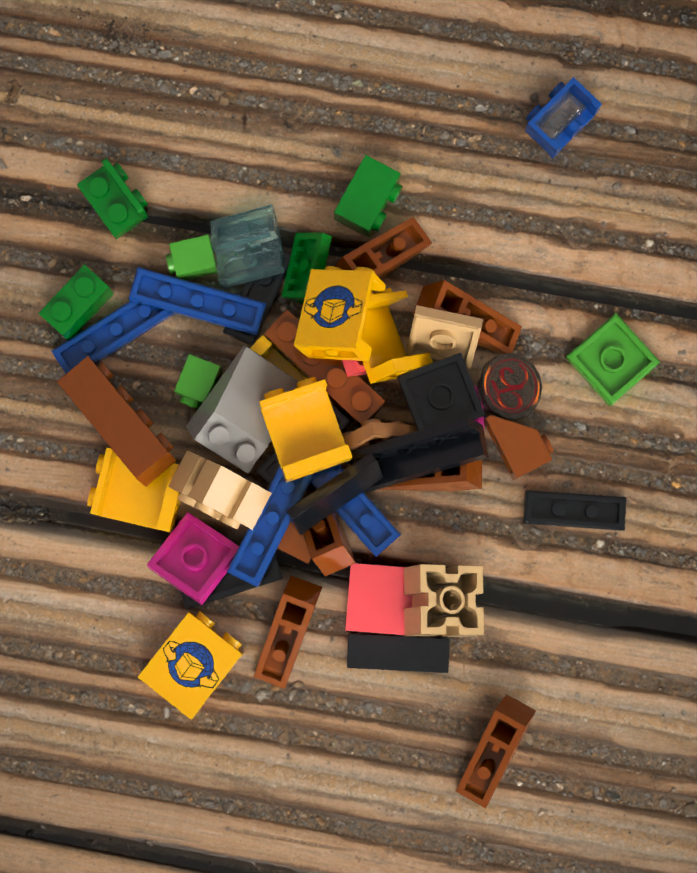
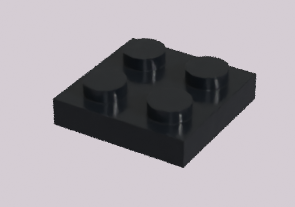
M461 352L397 377L417 431L465 416L473 420L485 416Z

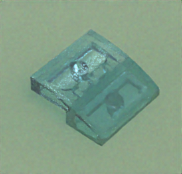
M272 204L210 221L212 249L217 255L218 282L223 289L285 273L281 237L275 209Z

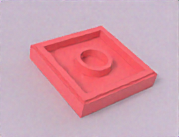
M357 563L350 565L345 631L405 635L404 609L412 607V595H404V568L406 567Z

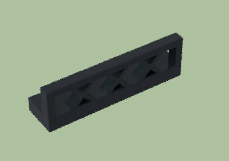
M465 416L351 450L352 459L345 463L353 465L370 453L378 461L383 478L364 491L367 493L486 459L489 456L483 425Z

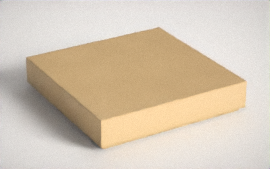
M416 305L406 356L430 353L432 361L436 362L461 352L467 369H471L483 319Z

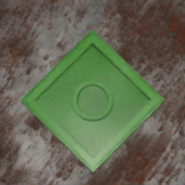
M617 313L565 357L609 407L660 363Z

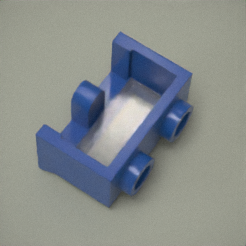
M574 77L566 85L560 82L548 95L551 100L544 107L537 105L526 117L528 123L525 132L552 159L598 113L602 105Z

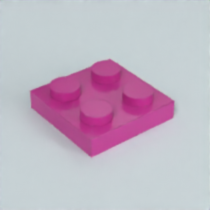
M187 512L148 562L147 567L203 605L227 573L239 546Z

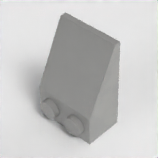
M244 345L186 425V428L194 440L244 472L249 473L271 441L259 407V401L265 400L264 394L279 388H283L284 392L294 390L298 381Z

